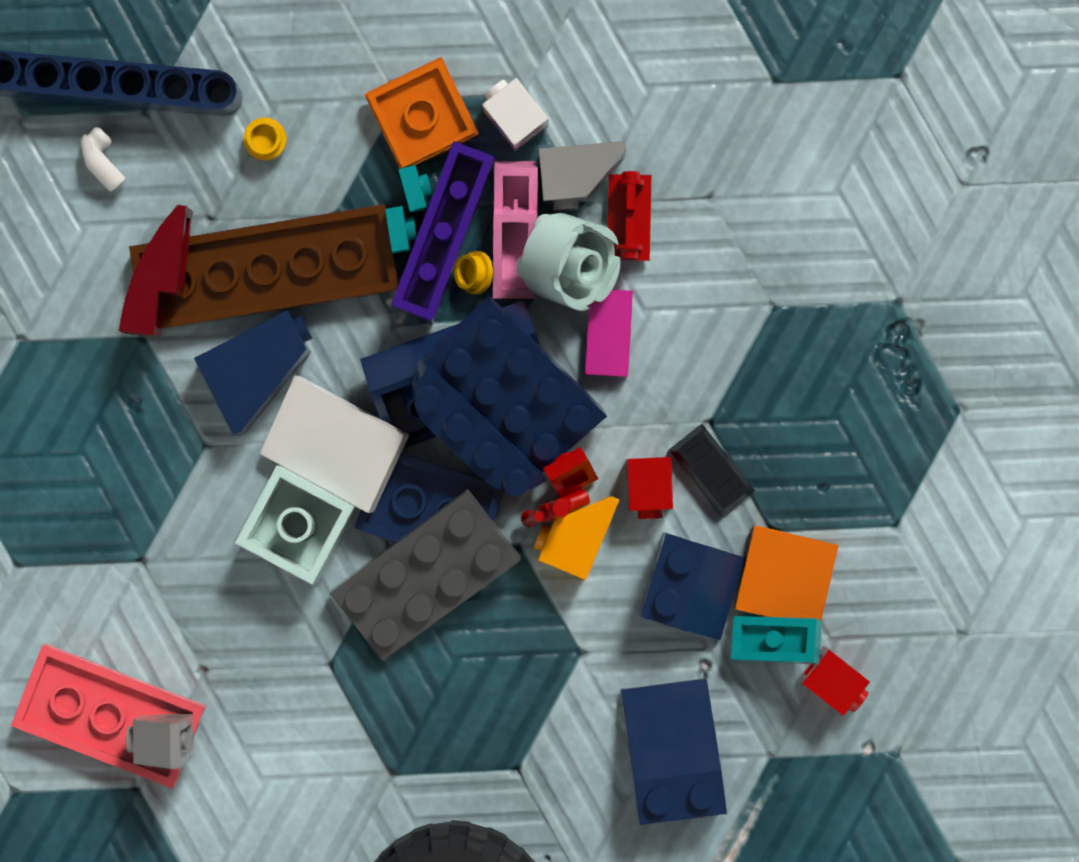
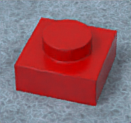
M581 447L572 452L561 454L553 463L543 468L560 498L581 490L598 480L590 461Z

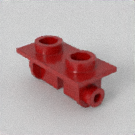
M623 171L622 174H609L608 228L617 238L618 244H613L615 256L620 257V260L650 261L652 175H640L638 171Z

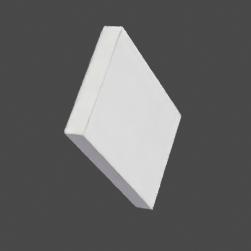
M294 376L260 454L361 510L372 513L375 511L409 434L305 378Z

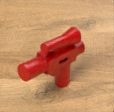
M581 489L535 507V511L531 509L525 510L521 515V522L525 527L532 528L538 522L545 523L565 517L568 513L589 505V495L586 490Z

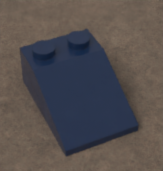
M707 678L621 689L637 816L640 825L727 814L722 769Z

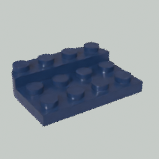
M490 296L424 354L415 366L416 373L412 382V396L421 421L485 482L496 489L506 491L511 496H521L528 490L546 481L543 468L553 463L558 456L570 450L607 417L605 410Z

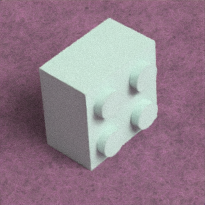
M276 465L235 544L313 585L319 581L358 507L287 468Z

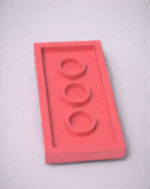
M43 644L11 726L173 789L177 784L183 766L180 769H167L134 764L133 752L128 753L126 748L127 727L133 726V719L140 715L193 714L194 740L206 705L52 645Z

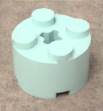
M563 213L553 215L542 214L535 221L534 229L525 244L523 255L517 261L516 271L518 276L524 279L527 287L533 294L575 310L590 309L587 306L594 301L602 302L610 294L617 281L620 271V257L615 256L613 243L618 244L615 234L603 225Z

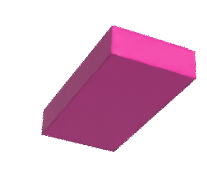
M611 290L610 294L602 302L594 301L589 305L585 375L628 377L633 291Z

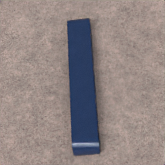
M0 50V69L5 65L12 64L15 70L14 76L9 82L0 84V96L213 116H229L235 113L241 106L243 99L242 91L233 77L220 70ZM52 68L57 69V81L50 87H41L40 78L43 72ZM93 72L100 73L101 82L97 89L88 92L84 91V78ZM135 76L143 77L144 87L141 92L136 95H127L125 93V86L128 80ZM176 80L186 81L188 88L185 95L179 99H170L168 97L169 86ZM219 84L230 86L231 93L226 101L222 103L211 102L210 94L215 86Z

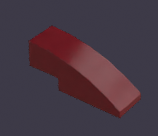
M177 205L160 225L145 248L132 275L123 303L119 332L161 338L166 295L183 297L193 216V211L187 206Z

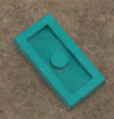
M734 616L731 659L739 662L819 665L822 621L816 618Z

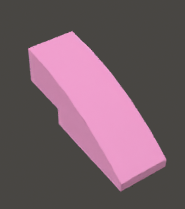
M495 161L493 298L536 299V295L529 290L524 279L518 276L516 265L518 259L523 255L525 244L537 220L538 161Z

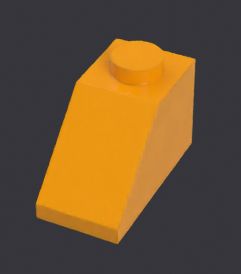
M609 496L572 511L565 517L555 519L551 527L543 524L533 547L541 551L538 560L587 580L620 499Z

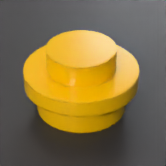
M262 117L255 119L247 126L243 141L246 150L252 157L261 161H270L279 157L285 150L287 135L283 126L278 121Z
M472 251L467 255L461 256L456 262L454 269L457 285L469 294L484 293L489 288L493 279V266L489 256L480 251Z

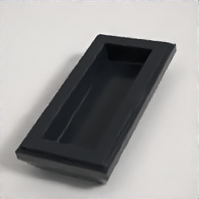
M702 423L669 449L672 456L721 517L755 491Z

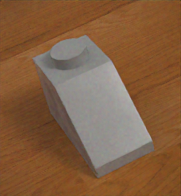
M626 141L539 149L543 206L552 205L553 212L578 210V203L587 202L623 159L626 153Z
M193 714L140 715L133 719V726L127 727L126 748L128 753L133 752L134 764L180 769L194 758Z

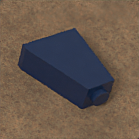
M285 311L194 358L233 436H241L248 432L311 353L307 341L313 339L302 316L294 319L292 313Z

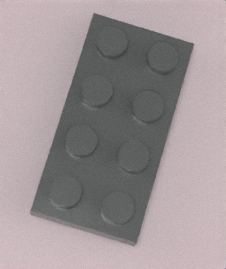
M467 489L335 586L329 594L383 661L517 564L521 557Z

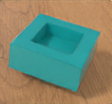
M416 165L398 169L412 216L426 213L428 209L426 201L431 200L433 196L428 175L419 176Z
M403 206L385 209L392 253L394 256L411 254L410 243L415 242L417 238L414 216L406 217Z

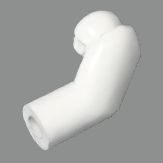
M95 127L88 135L84 134L80 141L87 169L111 192L126 177L103 153V150L110 146L111 138L100 127Z

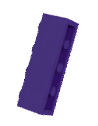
M453 141L391 304L393 309L434 324L494 166V156Z

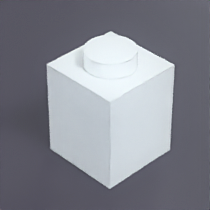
M517 78L509 84L505 80L498 82L484 95L487 101L482 104L483 112L514 151H517L549 125V118Z

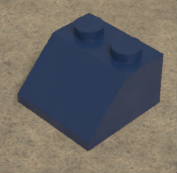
M663 532L638 615L677 629L721 640L746 557Z

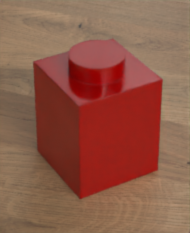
M671 457L626 459L628 511H637L638 519L664 518L663 510L673 509Z
M824 646L820 650L819 665L809 664L797 679L843 716L848 710L854 713L864 703L869 694L865 688L870 681Z

